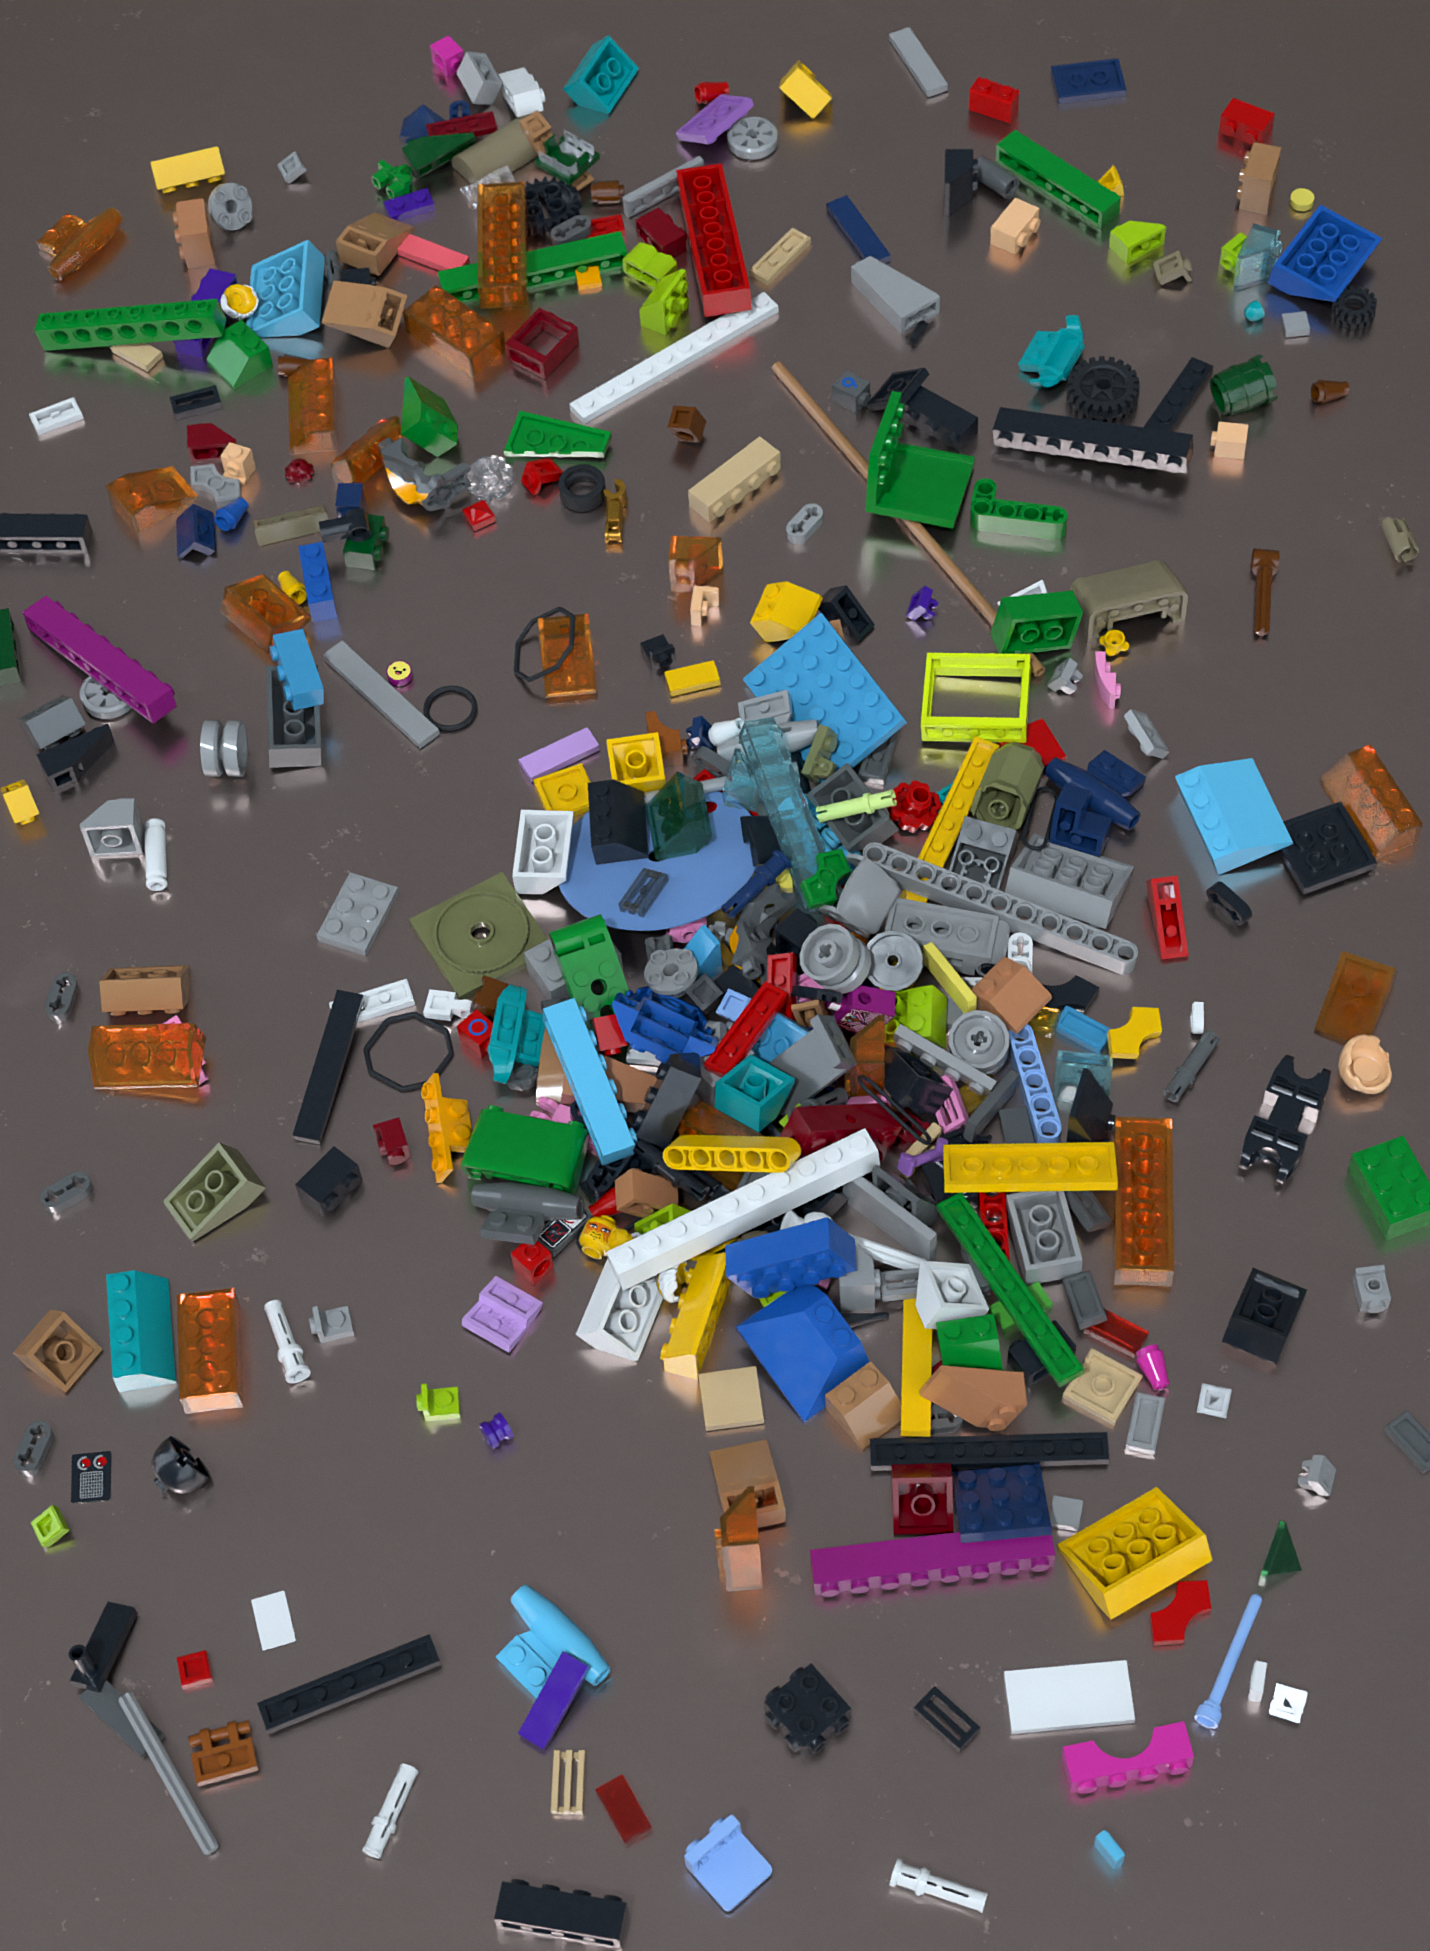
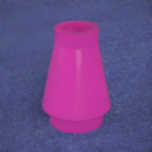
M1157 1344L1138 1350L1136 1352L1138 1357L1136 1362L1151 1383L1153 1390H1160L1169 1386L1170 1382L1168 1380L1163 1350H1160Z

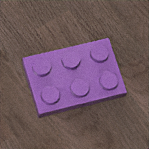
M720 94L675 132L678 140L690 143H703L705 145L715 142L721 133L729 130L734 122L744 117L747 111L754 106L752 99Z

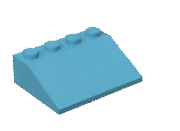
M309 240L252 265L250 286L256 292L259 302L256 311L247 318L246 324L260 338L302 335L320 327L325 256Z
M1253 758L1201 765L1175 776L1180 794L1218 875L1293 844Z

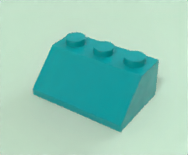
M608 35L591 46L563 90L578 106L608 114L639 67Z

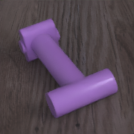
M938 1138L934 1149L914 1156L902 1152L897 1169L902 1174L911 1176L914 1167L929 1162L943 1161V1145H948V1141L944 1138Z

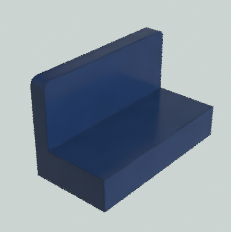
M193 503L176 519L177 556L183 558L192 549L208 556L215 551L214 513Z

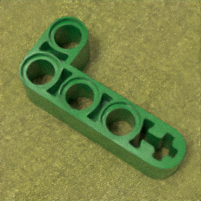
M982 478L975 483L970 505V525L974 529L1058 540L1065 536L1068 515L1064 508L996 499L997 488L993 480Z

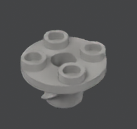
M223 183L212 191L208 201V210L211 219L218 227L224 230H237L251 221L252 202L244 186L236 183Z
M689 949L656 950L651 954L650 960L645 967L644 978L647 986L653 992L678 998L685 995V990L696 980L699 970L698 964Z

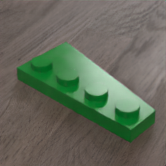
M519 410L504 448V455L528 457H604L612 435L610 431Z

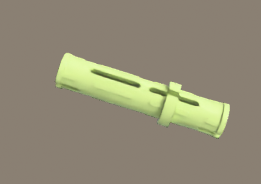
M890 789L889 791L872 795L871 793H864L863 797L817 806L816 812H820V814H817V818L820 823L864 812L872 814L877 809L896 806L897 800H893V798H896L894 790Z

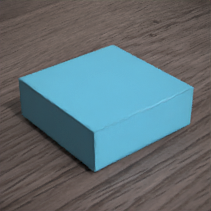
M1103 1830L1095 1837L1094 1846L1115 1871L1123 1864L1125 1853L1110 1834Z

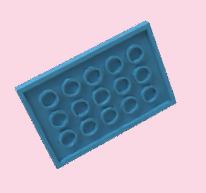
M822 613L817 615L743 678L756 698L788 690L793 712L790 722L817 719L820 725L828 726L838 735L836 749L829 758L830 761L836 764L834 773L846 763L852 768L855 767L907 723L902 714ZM811 745L798 750L804 761H806Z

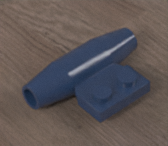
M1102 751L1091 760L1087 771L1057 757L1053 758L1047 765L1045 775L1061 791L1065 783L1091 790L1087 809L1090 812L1113 818V824L1127 830H1131L1138 823L1141 813L1124 797H1130L1144 785L1146 776L1108 751Z

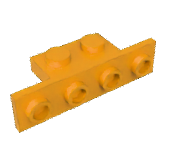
M433 1073L427 1082L423 1084L421 1096L425 1101V1122L428 1123L429 1129L428 1144L432 1149L433 1156L432 1170L435 1171L436 1183H442L453 1170L450 1151L465 1152L472 1134L467 1100L442 1097L439 1073Z

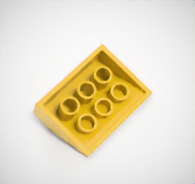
M1158 1487L1057 1544L1058 1550L1093 1601L1111 1620L1212 1561L1206 1534Z

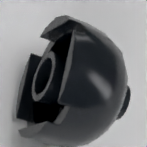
M169 1436L154 1452L151 1461L152 1470L156 1476L154 1482L164 1492L171 1490L176 1494H188L201 1487L210 1477V1473L199 1457L194 1459L189 1453L191 1449L173 1436Z

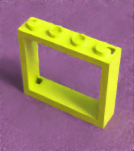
M927 653L921 715L922 741L973 742L974 737L977 736L990 742L1011 743L1015 741L1026 743L1031 676L1030 654ZM935 675L1022 677L1019 718L932 716Z

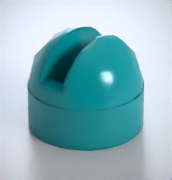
M1257 300L1245 307L1244 315L1248 320L1254 322L1265 317L1263 308Z

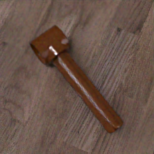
M1253 548L1251 571L1257 576L1254 633L1263 637V635H1268L1270 631L1272 576L1278 571L1280 552L1278 550Z

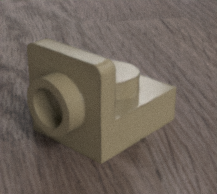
M1180 251L1153 262L1157 279L1161 285L1181 276H1184L1187 282L1192 281L1190 273L1193 271L1192 264L1188 257L1184 259Z

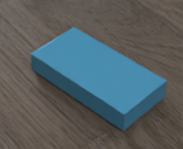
M1067 1005L1052 1025L1053 1031L1098 1055L1102 1053L1108 1044L1107 1032L1111 1028Z

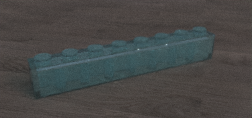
M774 717L745 721L738 736L780 849L792 864L789 873L804 913H808L811 916L823 914L819 911L820 907L809 909L800 885L802 881L816 873L817 864L815 857L817 853L825 852L826 847L823 839L819 837L816 819L814 816H811L808 808V798L800 787L799 774L797 771H794L792 766L791 753L784 745L782 730L777 726ZM836 883L835 891L837 900L833 905H829L837 908L839 898L843 891L842 887Z

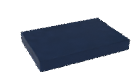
M1119 58L1051 66V75L1058 104L1126 96L1127 89Z

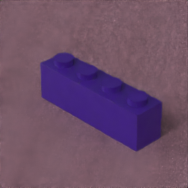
M209 268L206 276L201 279L200 287L196 294L192 295L191 301L217 299L221 306V297L225 290L231 285L238 284L236 274ZM214 337L175 340L173 342L177 353L203 358Z

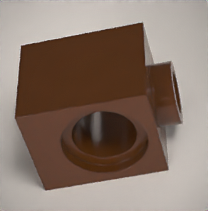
M673 406L667 428L678 441L700 443L706 420L696 407Z

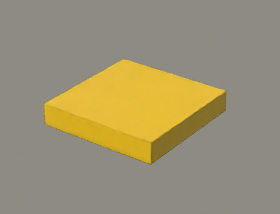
M582 763L533 779L535 789L545 810L573 811L574 817L589 811L588 783H590V780Z

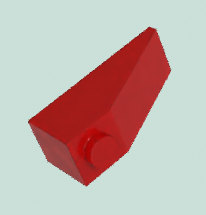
M1178 875L1153 878L1146 881L1149 907L1161 960L1189 956Z

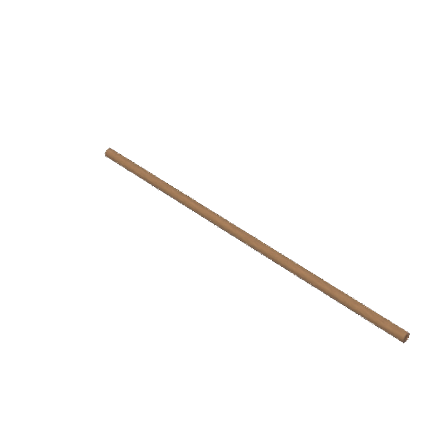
M781 361L774 363L772 366L774 373L867 480L868 462L784 364ZM901 519L993 626L997 611L920 522ZM1023 653L1030 654L1031 672L1036 677L1042 675L1045 672V667L1033 653Z

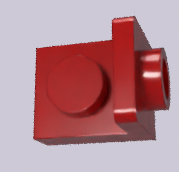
M551 458L528 461L521 478V483L532 495H538L543 483L559 481L563 471Z

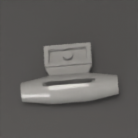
M788 690L738 702L739 716L745 721L747 726L746 733L717 745V753L732 765L755 763L793 753L813 743L820 723L817 719L790 722L793 712Z

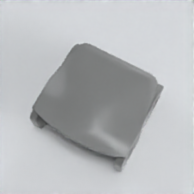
M848 853L846 860L856 866L841 893L837 908L823 905L819 908V911L855 934L869 938L871 934H876L880 930L899 893V887L894 879L888 876L881 867L870 859L858 854Z

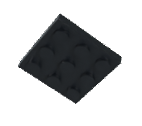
M1341 801L1283 821L1293 844L1278 850L1303 895L1376 869L1378 862Z

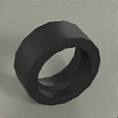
M577 464L562 472L559 478V494L562 503L569 509L577 512L590 511L597 508L605 499L603 492L606 489L605 478L602 472L595 466ZM579 481L592 482L597 486L596 489L585 495H577L568 491L572 484Z

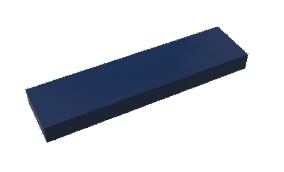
M847 195L826 203L827 211L862 259L872 256L882 263L891 261V254Z

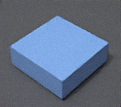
M728 988L716 1013L723 1018L735 1022L751 1001V998Z

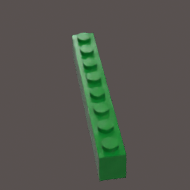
M621 231L438 271V279L445 307L449 308L575 280V269L583 273L587 270V267L598 266L600 274L623 269L622 259L628 253Z

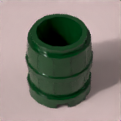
M1256 355L1249 358L1246 362L1231 365L1229 368L1215 374L1210 380L1213 400L1222 415L1233 416L1249 412L1263 403L1269 404L1277 400L1278 394L1273 396V389L1277 388L1274 374L1268 362H1261L1262 355Z

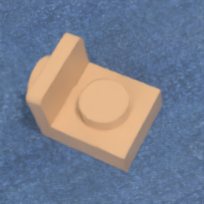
M694 586L690 609L691 625L701 626L702 616H707L708 606H719V588Z

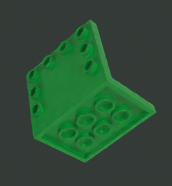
M892 391L869 453L865 512L953 528L974 467L975 457L899 443L898 437L901 438L903 423L900 422V418L903 417L905 404L901 403L902 393Z

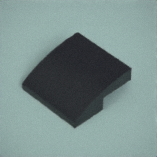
M788 815L740 817L744 843H750L753 867L764 865L772 857L774 850L781 851L790 860L792 865L804 863L800 841Z

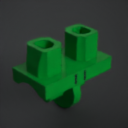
M383 159L377 163L379 171L371 176L373 185L376 188L381 189L388 185L386 192L391 199L411 193L409 190L410 183L413 180L411 167L407 164L392 167Z

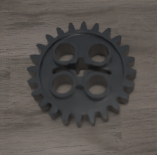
M544 177L541 182L535 178L533 184L527 181L525 188L518 186L519 192L512 191V197L508 198V204H506L507 217L511 226H515L516 231L522 230L524 235L531 232L532 237L537 233H540L541 237L545 235V232L550 234L555 226L574 216L580 215L579 209H582L580 194L577 192V188L572 187V184H565L561 180L556 182V177H553L551 181H547V178ZM539 195H543L549 216L548 219L544 216Z

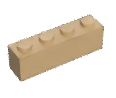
M759 436L688 490L689 507L709 523L716 517L722 516L733 504L739 503L745 495L757 489L762 482L770 476H774L781 469L780 452Z

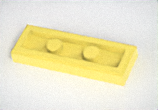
M930 942L924 945L925 966L964 1014L976 1010V995L934 943Z

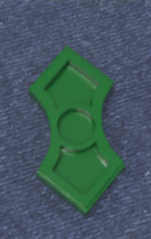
M842 849L817 853L815 857L817 864L816 873L802 881L800 885L809 909L822 907L823 905H833L836 902V883L848 877L851 873Z

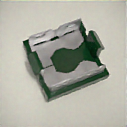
M564 129V135L559 138L560 142L558 144L556 134H553L543 143L545 154L538 151L539 157L535 159V166L571 185L600 159V153L594 151L592 144L583 139L578 140L576 135Z

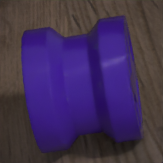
M500 1412L493 1416V1420L489 1422L484 1421L479 1424L483 1436L492 1449L497 1448L504 1439L510 1440L514 1437L509 1424Z

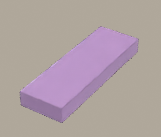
M588 727L520 758L519 765L532 783L533 779L551 774L600 751V746Z

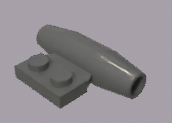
M514 1182L476 1183L471 1194V1201L474 1206L490 1211L480 1228L482 1238L535 1245L545 1227L544 1221L579 1220L583 1216L585 1206L584 1199L581 1196L552 1187Z

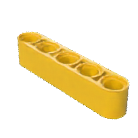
M680 1135L665 1148L663 1159L667 1166L676 1170L781 1173L785 1172L800 1157L801 1148L796 1140L789 1137Z

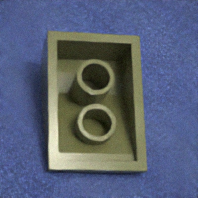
M219 1142L163 1200V1203L190 1240L195 1241L247 1208L266 1187L238 1149Z

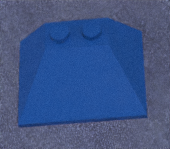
M805 1284L787 1291L735 1328L803 1422H806L825 1408V1395L870 1362L859 1338L828 1296L814 1285Z

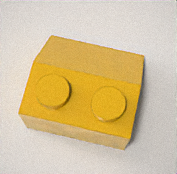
M787 581L767 584L750 624L766 643L788 640L814 619L823 598L817 593Z
M658 732L606 739L612 779L643 792L666 788Z

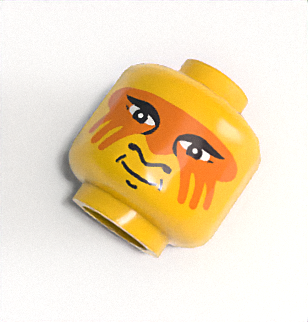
M606 1215L588 1219L579 1237L582 1251L586 1255L594 1259L607 1257L606 1252L610 1250V1233L614 1227L618 1228L615 1225V1220Z

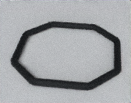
M557 607L532 619L515 643L514 673L523 680L532 682L559 669L574 647L575 615L562 607ZM558 612L563 613L570 618L569 646L554 666L531 677L520 672V644L532 626Z
M409 1012L386 1018L363 1049L368 1073L400 1091L421 1088L427 1081L402 1086L373 1070L369 1048L389 1022L415 1017L444 1032L448 1054L434 1073L440 1074L454 1054L449 1030L417 1012Z

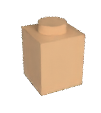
M1219 422L1218 430L1212 431L1210 446H1215L1214 457L1244 460L1248 425Z

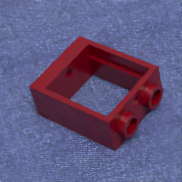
M538 308L505 343L507 360L545 380L579 344L578 328L573 323L557 317L552 312ZM542 330L561 339L546 356L528 347Z

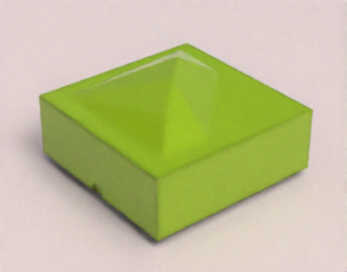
M51 1505L30 1522L42 1547L49 1548L70 1531L59 1507Z

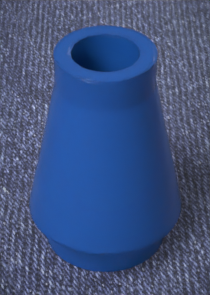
M238 497L235 501L218 509L214 516L216 525L223 531L233 530L249 508L247 501Z

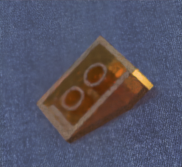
M173 466L128 473L106 485L111 505L136 535L199 499L198 495Z
M1342 951L1315 1029L1346 1040L1362 1034L1373 1035L1398 973L1396 968Z

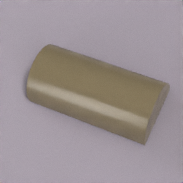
M530 114L516 118L452 158V167L481 192L538 157L519 124L522 119Z

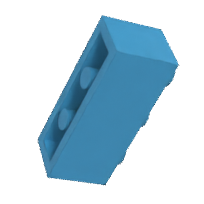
M303 629L273 635V646L269 647L272 661H277L278 663L276 670L279 681H284L285 683L283 692L286 701H291L293 710L324 704V688Z

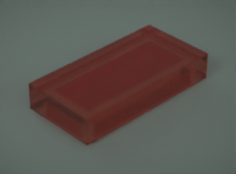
M1106 1309L1104 1311L1108 1321L1084 1329V1333L1134 1359L1137 1356L1136 1352L1142 1348L1149 1336V1331Z
M623 1774L595 1789L625 1846L653 1831Z

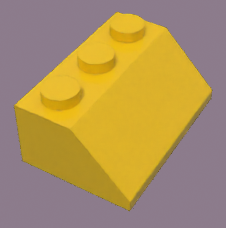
M218 146L150 162L157 190L162 189L163 194L176 191V186L185 184L186 188L198 186V181L207 179L208 183L221 180L220 175L225 174Z

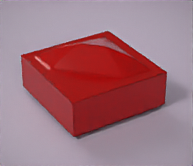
M485 500L462 509L463 516L473 531L496 522L495 515Z

